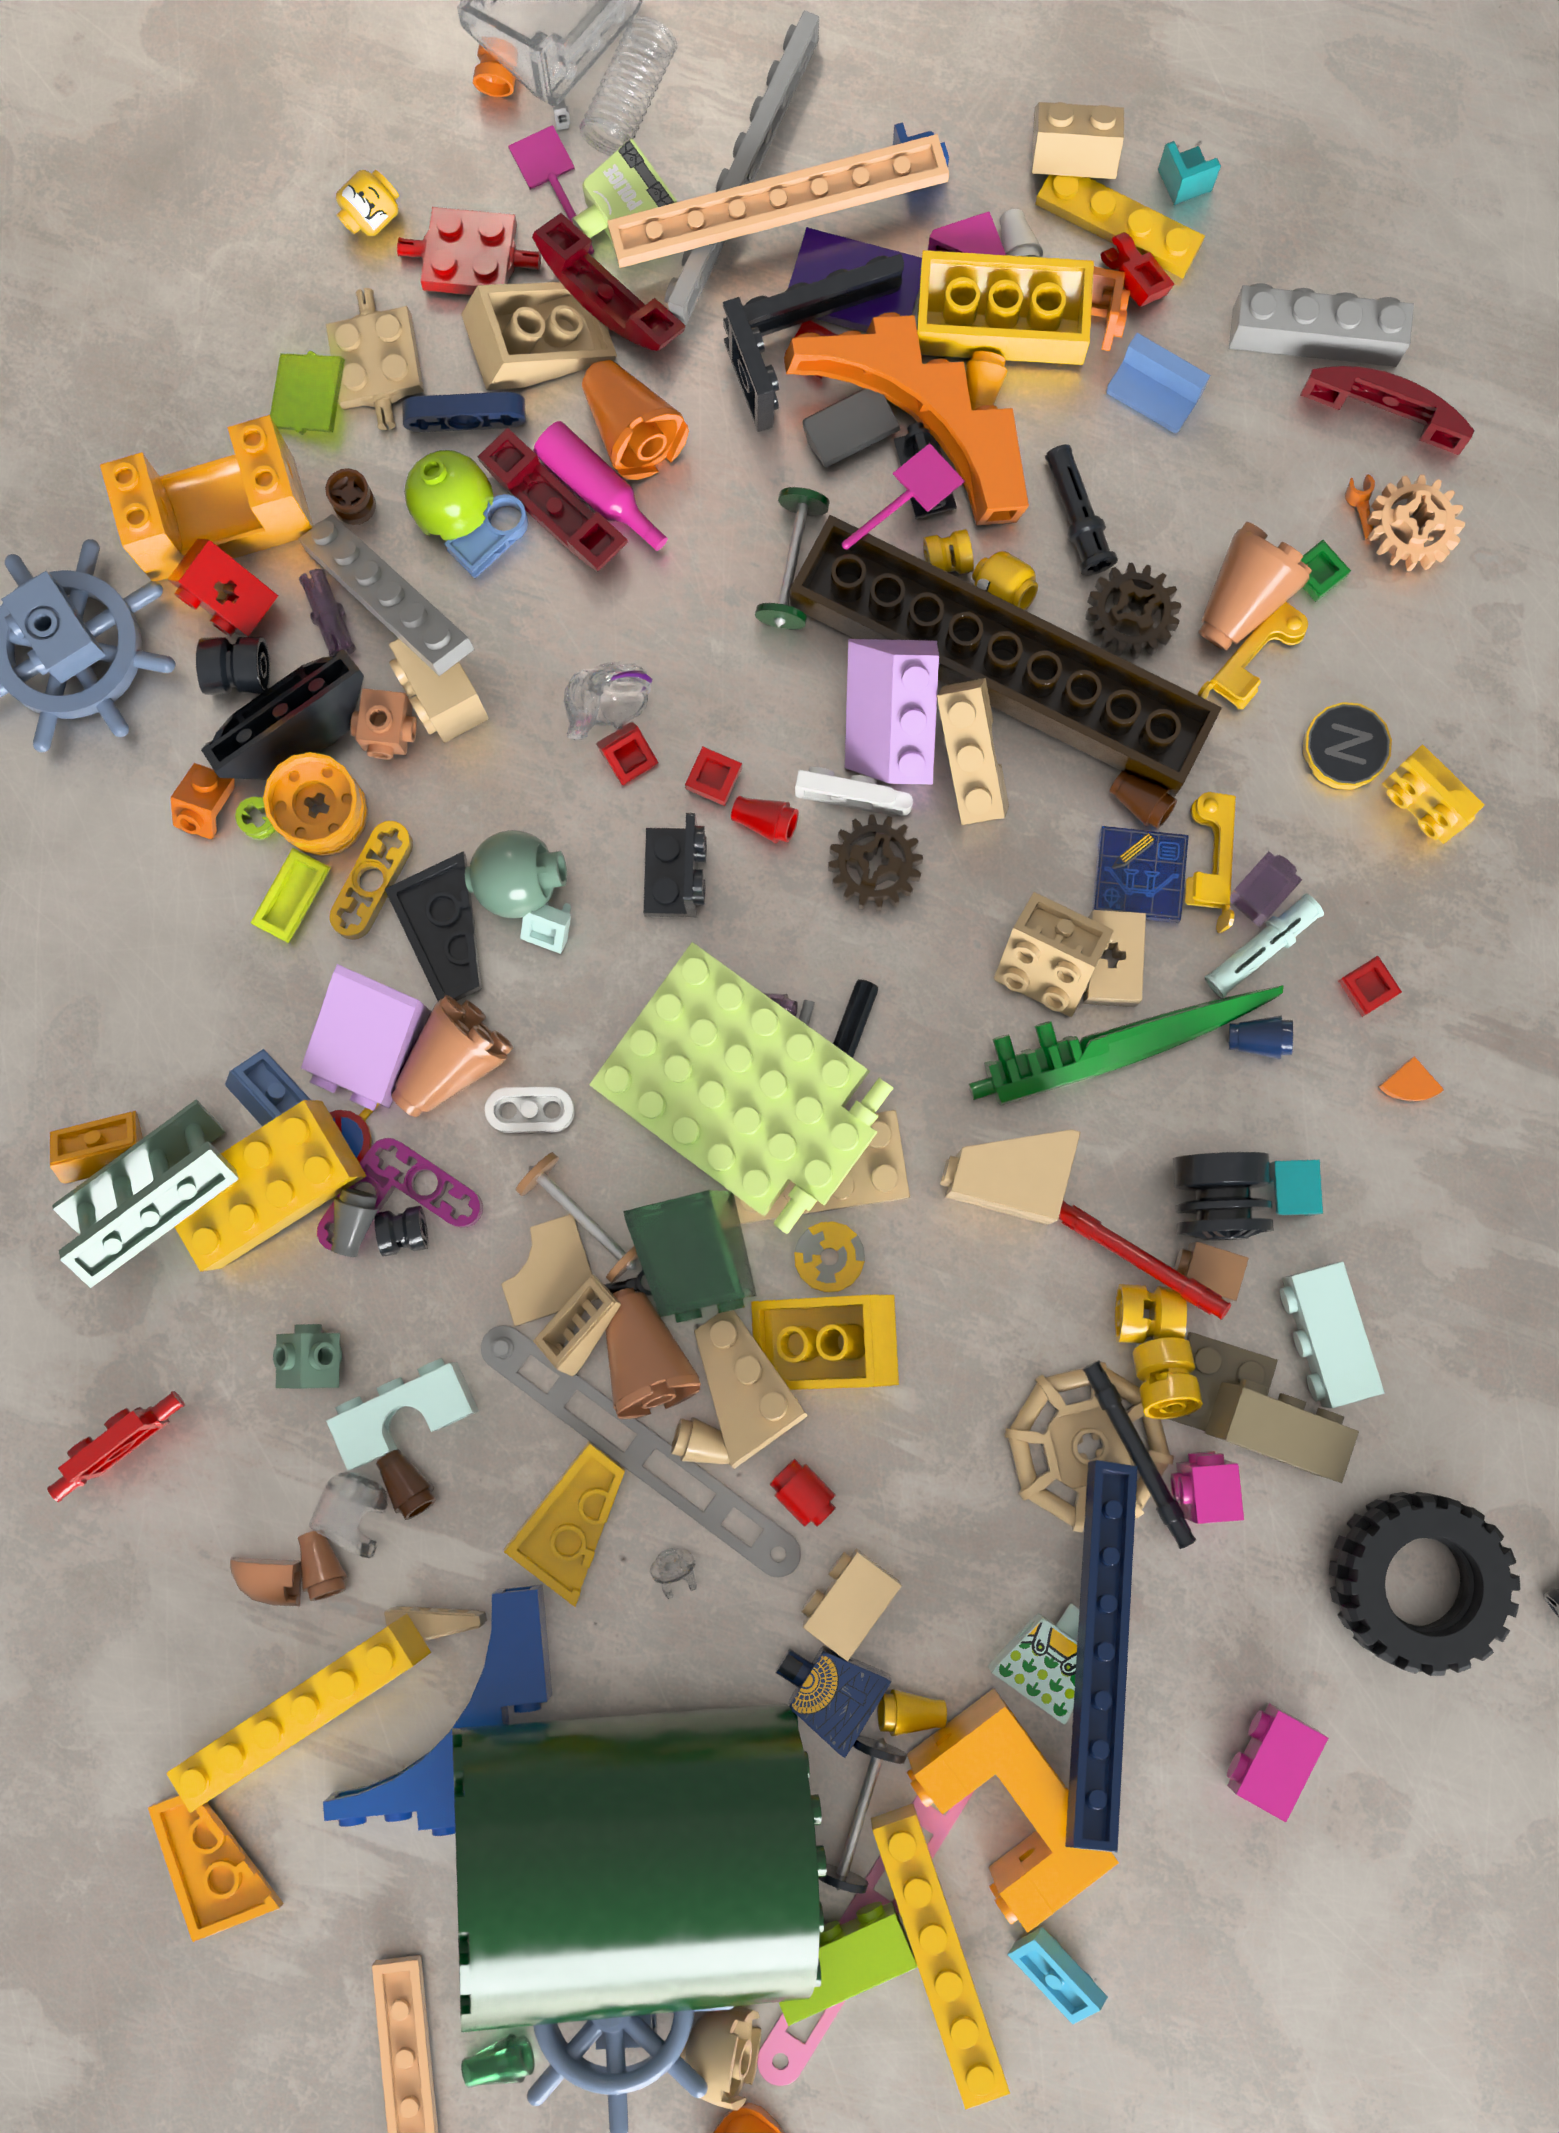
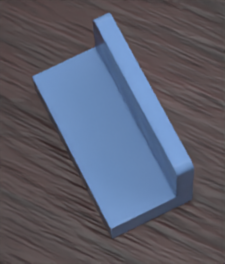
M1136 333L1127 348L1122 364L1108 384L1106 393L1171 432L1178 433L1202 396L1211 375L1141 334Z

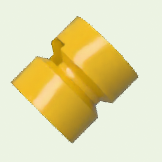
M1119 1284L1115 1302V1337L1117 1342L1144 1343L1147 1337H1151L1152 1340L1168 1337L1185 1338L1187 1300L1183 1299L1180 1293L1164 1286H1157L1154 1292L1151 1293L1146 1285ZM1144 1309H1149V1319L1143 1318Z
M1177 1337L1159 1338L1142 1343L1133 1350L1136 1376L1144 1382L1141 1384L1139 1392L1145 1416L1154 1419H1170L1194 1413L1201 1408L1203 1402L1199 1382L1195 1376L1190 1375L1196 1367L1192 1347L1188 1340Z

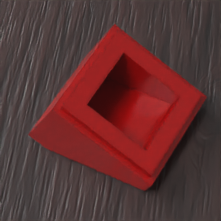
M633 722L624 725L596 743L621 785L626 784L659 763L640 729Z

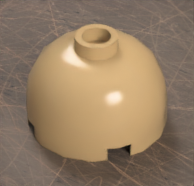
M734 2006L730 2010L707 2011L694 2024L680 2056L707 2082L708 2090L705 2096L701 2097L702 2100L736 2111L744 2105L747 2098L738 2095L743 2083L753 2084L761 2046V2028L752 2026V2020L760 2018L757 2011Z

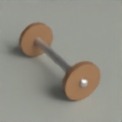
M553 1152L546 1155L535 1166H529V1172L518 1184L516 1191L521 1196H524L539 1183L618 1260L617 1264L606 1276L610 1283L615 1282L627 1270H636V1260L649 1245L646 1241L640 1240L626 1253L547 1176L559 1160V1157Z

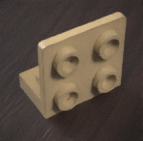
M1033 892L1013 927L994 979L1014 992H1020L1044 1004L1053 1011L1072 1017L1114 930Z

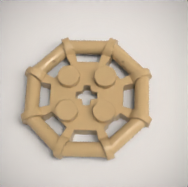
M1100 1362L1121 1398L1133 1404L1127 1411L1131 1421L1134 1422L1142 1417L1150 1450L1147 1449L1162 1476L1168 1465H1173L1174 1455H1170L1161 1419L1145 1416L1139 1387L1107 1368L1105 1362ZM1077 1369L1048 1377L1040 1375L1036 1378L1035 1387L1010 1429L1006 1428L1005 1437L1009 1439L1021 1490L1018 1492L1024 1501L1029 1499L1071 1525L1072 1531L1083 1532L1088 1462L1099 1460L1131 1466L1134 1463L1106 1411H1103L1100 1407L1092 1386L1091 1399L1067 1405L1063 1401L1059 1392L1091 1385L1085 1372L1082 1369ZM1048 1401L1057 1410L1055 1415L1048 1422L1043 1434L1031 1431V1427ZM1090 1433L1093 1440L1100 1439L1102 1443V1448L1095 1450L1096 1458L1088 1460L1086 1453H1079L1077 1445L1083 1443V1435ZM1028 1443L1042 1444L1048 1471L1037 1477ZM1141 1476L1137 1481L1136 1519L1144 1514L1142 1509L1151 1496ZM1055 1479L1077 1492L1074 1506L1045 1488Z

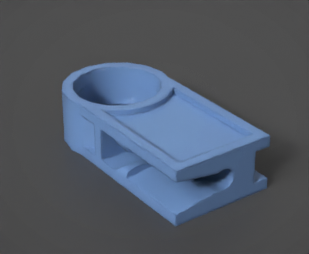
M503 494L495 496L492 506L488 502V506L483 512L486 519L481 526L466 536L447 540L444 543L448 548L447 551L474 579L527 531L528 517L525 507L519 499L512 495ZM501 507H514L521 512L520 522L511 530H497L491 525L492 515Z

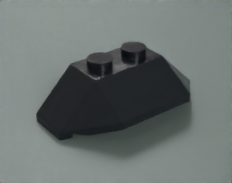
M344 649L335 652L333 656L322 657L301 665L270 687L266 694H260L233 713L216 732L213 740L207 742L201 751L220 778L267 780L277 765L291 756L309 752L318 753L324 748L333 745L338 738L350 730L352 713L355 712L364 675Z

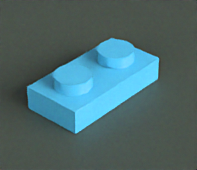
M1043 1927L1017 1940L1007 1954L1072 2024L1100 2011L1108 1998L1096 1985L1091 1976L1081 1969L1060 1946L1058 1941L1050 1936Z

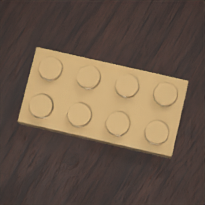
M896 1110L875 1113L878 1115V1118L871 1127L877 1131V1134L827 1203L823 1205L817 1201L810 1211L805 1209L802 1215L910 1198ZM790 1181L766 1216L761 1215L730 1192L734 1224L740 1225L776 1219L791 1198L788 1194L796 1184Z

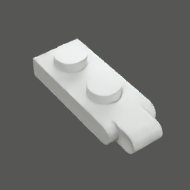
M810 767L809 771H798L795 786V797L880 814L891 813L905 816L911 812L913 798L909 793L877 785V780L863 775H853L851 779L835 777L833 771L822 767Z

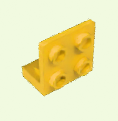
M1423 744L1382 782L1388 789L1387 794L1389 798L1400 808H1407L1419 820L1418 825L1427 836L1435 840L1439 839L1443 844L1468 826L1475 819L1474 815L1485 806Z

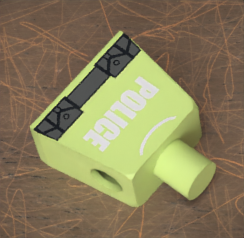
M630 139L584 180L582 187L588 208L573 217L572 221L589 238L604 230L611 239L608 220L673 204L677 200L634 140Z

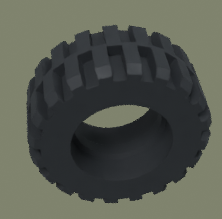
M1406 1492L1390 1494L1388 1500L1376 1499L1367 1504V1512L1364 1515L1354 1514L1346 1523L1351 1530L1346 1537L1339 1535L1334 1545V1548L1340 1550L1337 1562L1330 1561L1329 1575L1334 1576L1336 1586L1330 1588L1332 1602L1340 1606L1341 1611L1337 1615L1343 1626L1353 1632V1639L1363 1648L1389 1664L1414 1674L1424 1672L1429 1676H1444L1447 1669L1460 1673L1471 1669V1659L1476 1658L1484 1661L1494 1652L1489 1644L1494 1639L1504 1642L1510 1632L1508 1628L1503 1626L1507 1616L1510 1615L1515 1618L1517 1616L1519 1604L1511 1601L1512 1591L1521 1590L1520 1576L1512 1574L1509 1568L1510 1565L1516 1563V1559L1512 1549L1504 1547L1500 1543L1504 1535L1496 1525L1486 1523L1484 1521V1514L1473 1507L1461 1504L1458 1500L1423 1492H1416L1415 1494ZM1419 1538L1434 1539L1446 1545L1454 1555L1460 1573L1459 1592L1451 1609L1439 1620L1424 1626L1406 1623L1396 1616L1389 1605L1385 1589L1386 1574L1393 1557L1403 1546Z

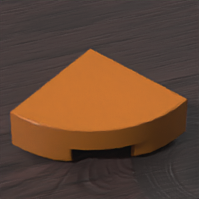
M1415 1056L1410 1058L1378 1086L1390 1097L1406 1101L1426 1100L1444 1091L1442 1086Z

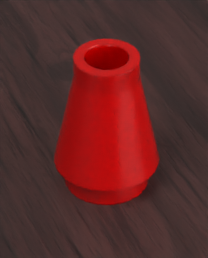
M743 796L736 798L731 811L732 821L741 823L775 844L779 841L788 843L791 840L799 816L798 809L790 807L789 802L752 799Z

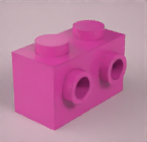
M1215 1451L1188 1453L1187 1462H1176L1177 1473H1171L1170 1478L1173 1498L1180 1501V1507L1185 1514V1519L1196 1524L1244 1520L1238 1463L1224 1460V1454H1215Z
M1269 1703L1265 1712L1260 1710L1253 1718L1248 1731L1251 1739L1244 1753L1238 1752L1232 1759L1227 1771V1777L1230 1778L1227 1786L1239 1797L1287 1822L1329 1738L1317 1729Z

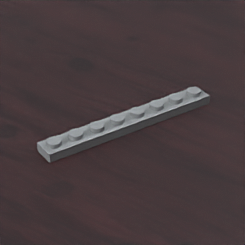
M804 10L797 26L790 25L783 43V50L785 52L780 62L774 60L770 67L766 81L768 88L763 97L757 96L750 113L751 124L747 133L741 132L733 149L734 161L730 169L724 168L716 185V192L754 181L819 42L818 15ZM726 240L684 251L682 258L683 270L678 279L675 277L671 279L666 290L665 302L668 303L669 311L685 325H687Z

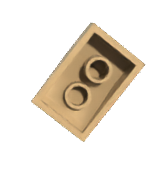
M561 282L478 285L461 313L486 390L525 388L587 369L599 361H614L617 357L607 326L589 313Z

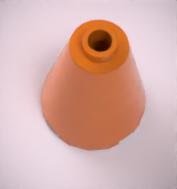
M612 360L596 362L587 369L582 380V389L613 468L625 479L639 480L659 472L655 465L665 458L671 463L686 444L689 433L688 425L685 423L682 414Z

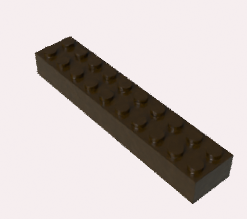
M829 515L790 588L791 607L801 610L806 615L854 639L937 641L939 681L951 685L986 678L990 705L1110 766L1170 789V795L1176 796L1193 767L1222 707L869 533L849 549H844L842 542L859 528Z

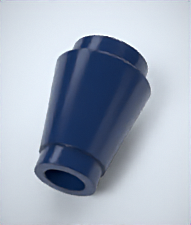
M1282 1015L1230 1023L1229 1050H1238L1281 1059V1055H1292L1293 1020H1282Z

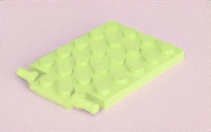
M691 942L589 1084L761 1215L766 1216L790 1181L795 1183L796 1185L788 1194L791 1198L773 1223L786 1234L789 1233L805 1209L810 1211L817 1201L825 1205L877 1134V1131L871 1127L878 1118V1115L875 1113L893 1089L888 1083L878 1078L861 1103L856 1100L848 1111L844 1108L869 1074L870 1070L693 942Z

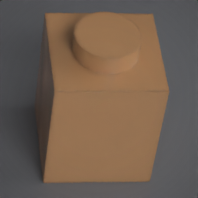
M1193 1242L1189 1243L1187 1250L1181 1248L1174 1269L1189 1279L1194 1278L1220 1294L1223 1300L1233 1302L1237 1301L1249 1258L1204 1243Z

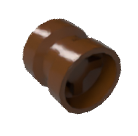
M350 468L340 469L328 478L325 486L326 496L339 519L350 525H360L367 522L373 516L376 509V499L365 477L360 472Z

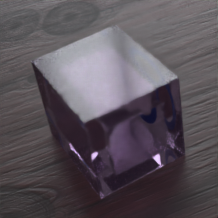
M1268 851L1231 892L1230 903L1260 927L1290 895L1302 879L1295 874L1297 869L1287 858L1281 855L1274 856Z

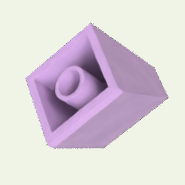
M337 964L301 1069L313 1074L310 1083L332 1093L335 1092L337 1086L353 1092L350 1101L372 1111L375 1110L377 1103L390 1109L393 1102L391 1093L396 1089L395 1082L431 1011L418 999Z

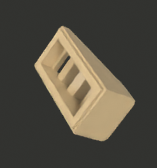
M591 1274L533 1342L557 1370L573 1377L589 1357L621 1306V1303L597 1276ZM594 1295L603 1303L598 1310L591 1303ZM585 1310L591 1316L587 1322L581 1317ZM577 1325L580 1330L575 1335L573 1329ZM568 1340L569 1343L564 1347V1343Z
M396 1606L384 1612L386 1626L407 1613L424 1641L477 1629L487 1621L485 1611Z

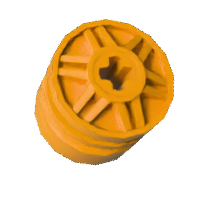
M312 752L293 755L277 765L267 779L263 795L266 816L281 836L304 853L317 856L341 853L355 844L364 831L368 816L365 794L348 770L330 756ZM325 803L329 807V811L326 814L319 812L316 815L312 811L314 804L321 806Z

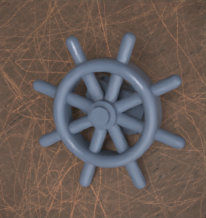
M87 539L83 542L76 571H45L33 577L18 555L10 554L5 558V566L19 587L1 599L3 603L0 606V698L10 693L23 705L40 714L33 739V747L38 752H46L50 749L58 718H82L99 712L115 736H126L129 732V726L114 702L129 688L137 674L138 668L171 673L176 666L174 659L170 656L142 651V635L134 614L162 595V585L157 581H151L127 597L122 598L113 587L98 577L93 576L100 551L98 542L93 539ZM88 597L96 599L108 607V609L84 622L83 615ZM117 626L118 646L97 642L95 639L97 636L111 627ZM15 644L32 647L33 649L27 653L29 659L16 666ZM98 660L112 663L109 670L100 680L90 666ZM39 673L42 675L50 673L45 693L36 691L25 683ZM76 675L85 690L71 695H64L67 680Z
M734 2006L669 2012L674 2013L670 2033L665 2041L657 2034L656 2014L587 2020L569 2043L563 2037L558 2023L534 2025L538 2044L550 2065L528 2090L527 2100L533 2106L543 2104L565 2078L584 2090L608 2095L610 2133H627V2093L637 2091L652 2084L666 2072L693 2097L701 2098L705 2096L708 2090L707 2082L680 2054L690 2035L695 2012L730 2010ZM595 2041L596 2050L606 2049V2067L594 2064L583 2058ZM642 2047L650 2055L639 2063L626 2066L625 2048Z

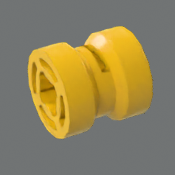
M966 529L953 531L949 537L941 538L938 535L923 537V551L926 562L946 572L956 571L959 574L973 572V552Z

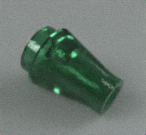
M509 2034L477 2054L464 2058L461 2063L462 2077L468 2088L478 2085L522 2083L525 2076L533 2074L535 2067L534 2054L528 2038L525 2035L516 2037L514 2034Z

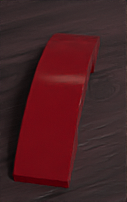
M562 213L534 231L532 238L555 276L589 313L609 329L639 346L657 352L684 332L686 325L656 298L645 305L588 253L592 240Z
M1332 366L1313 369L1300 396L1337 410L1341 409L1347 397H1351L1425 426L1419 441L1456 455H1460L1475 431L1454 407L1432 391L1401 376L1376 369L1357 366Z
M506 428L477 456L478 460L510 495L519 499L524 505L525 510L546 531L595 571L598 572L628 543L627 538L598 511L593 513L539 462L537 454L509 428Z

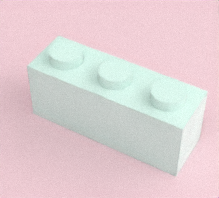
M1344 1262L1331 1263L1282 1277L1284 1287L1280 1288L1281 1301L1285 1311L1288 1314L1293 1313L1298 1331L1293 1332V1338L1299 1355L1302 1358H1307L1311 1374L1307 1375V1384L1314 1401L1320 1400L1321 1406L1325 1408H1336L1385 1394Z

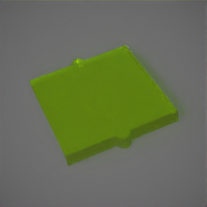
M309 351L307 355L280 353L270 416L278 429L295 430L301 435H304L306 431L333 433L345 359L341 356L317 355L313 351Z

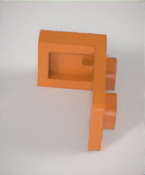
M1094 266L1091 315L1106 318L1101 350L1110 351L1113 337L1122 338L1130 290L1123 289L1125 272Z

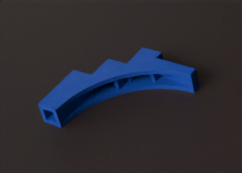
M543 1584L497 1589L492 1593L491 1635L484 1668L470 1702L452 1728L509 1724L508 1706H514L515 1713L537 1711L542 1709L541 1703L548 1702L552 1696ZM452 1729L430 1752L402 1771L368 1786L332 1793L323 1801L324 1821L338 1820L339 1826L348 1827L366 1823V1817L384 1815L386 1822H397L413 1817L412 1812H417L418 1831L432 1829L433 1836L455 1834Z

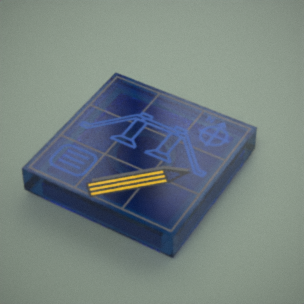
M1102 826L1099 834L1092 910L1146 913V920L1179 923L1182 916L1189 835Z

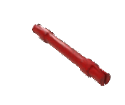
M1063 1200L1058 1218L1062 1220V1224L1086 1239L1096 1241L1180 1293L1183 1299L1209 1315L1212 1313L1220 1320L1226 1316L1231 1303L1223 1300L1220 1294L1194 1278L1189 1279L1106 1228L1098 1219L1075 1205L1067 1204Z

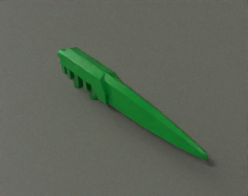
M1281 985L1229 996L1163 1013L1084 1036L1080 1042L1077 1036L1064 1037L1063 1040L1057 1042L1052 1021L1040 1023L1035 1026L1041 1047L1032 1050L1026 1049L1016 1055L1009 1034L993 1039L998 1060L984 1063L988 1078L968 1084L973 1100H977L994 1094L1001 1106L1125 1067L1200 1037L1279 997L1283 993L1284 986Z

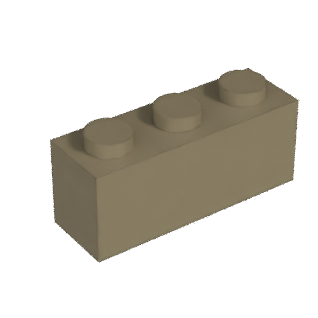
M1241 1378L1239 1386L1221 1382L1205 1434L1314 1475L1343 1483L1359 1433L1355 1429L1342 1425L1344 1416L1322 1408H1318L1315 1415L1304 1410L1307 1402L1283 1393L1279 1394L1278 1400L1266 1396L1268 1387Z

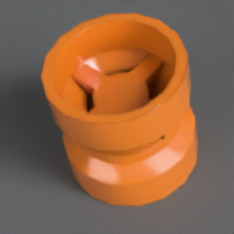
M500 35L484 36L479 42L477 56L480 64L475 67L472 82L480 92L486 95L508 97L514 91L516 77L513 69L517 67L519 62V46L509 38Z

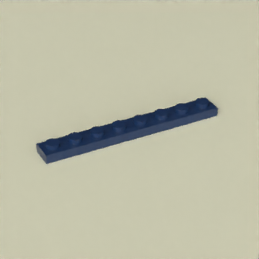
M1099 1460L1088 1462L1065 1847L1118 1853L1138 1466Z

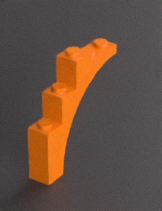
M889 312L873 317L866 334H861L859 331H846L838 336H820L817 333H805L791 339L784 356L786 374L824 376L850 382L862 388L883 394L887 400L910 414L917 422L923 423L924 428L930 430V434L954 464L957 473L964 480L963 485L969 497L976 526L1017 523L1029 504L1013 408L998 409L995 405H984L972 410L964 362L934 359L926 364H922L915 315L900 316L898 313Z

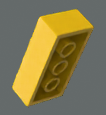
M303 1100L220 1153L236 1169L239 1179L177 1224L175 1229L200 1272L222 1269L341 1193L342 1188H349L365 1178L366 1174L323 1101Z

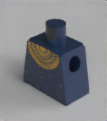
M826 1646L820 1648L812 1663L789 1649L775 1672L796 1686L789 1699L791 1710L844 1758H846L892 1682L888 1673L852 1657L847 1662Z

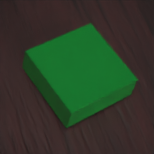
M1321 540L1305 553L1301 559L1312 570L1309 574L1310 579L1302 588L1315 602L1339 584L1351 572L1324 540Z

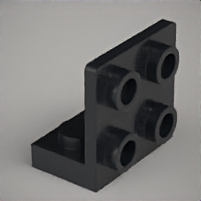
M686 813V828H646L644 916L697 918V905H705L706 884L703 869H698V862H706L707 837L705 836V826L697 825L695 813Z

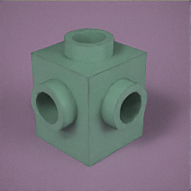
M322 1324L294 1325L293 1334H276V1347L273 1352V1362L276 1367V1388H339V1366L342 1361L340 1333H322Z

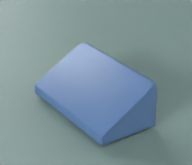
M264 1049L232 1069L225 1083L230 1092L261 1126H264L301 1101L310 1100Z

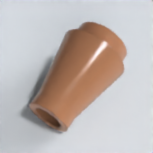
M324 1529L311 1531L299 1536L303 1592H308L310 1601L322 1600L345 1591L344 1579L347 1578V1575L329 1544Z

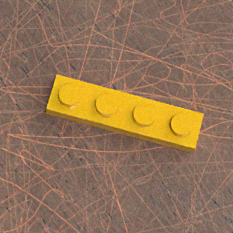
M1048 175L1036 197L1035 205L1113 243L1111 239L1114 236L1123 232L1129 234L1141 255L1150 252L1163 269L1183 279L1205 238V235L1089 177Z

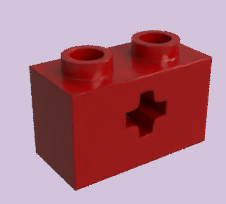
M198 538L167 579L178 588L174 593L176 597L195 610L199 605L213 615L209 622L229 637L234 633L249 637L279 596L209 539ZM216 583L224 584L222 590L227 594L225 599L217 598L219 593L214 588Z

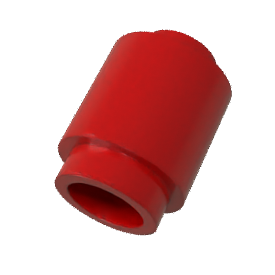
M795 1458L769 1483L776 1491L774 1494L776 1499L804 1527L810 1522L818 1527L836 1508L831 1503L836 1494L807 1464L802 1466Z

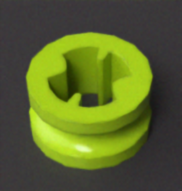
M250 797L243 800L237 807L235 814L239 828L253 839H264L271 836L276 830L267 817H262L265 823L260 827H256L253 823L247 824V819H252L249 814L254 809H258L261 813H266L263 798Z

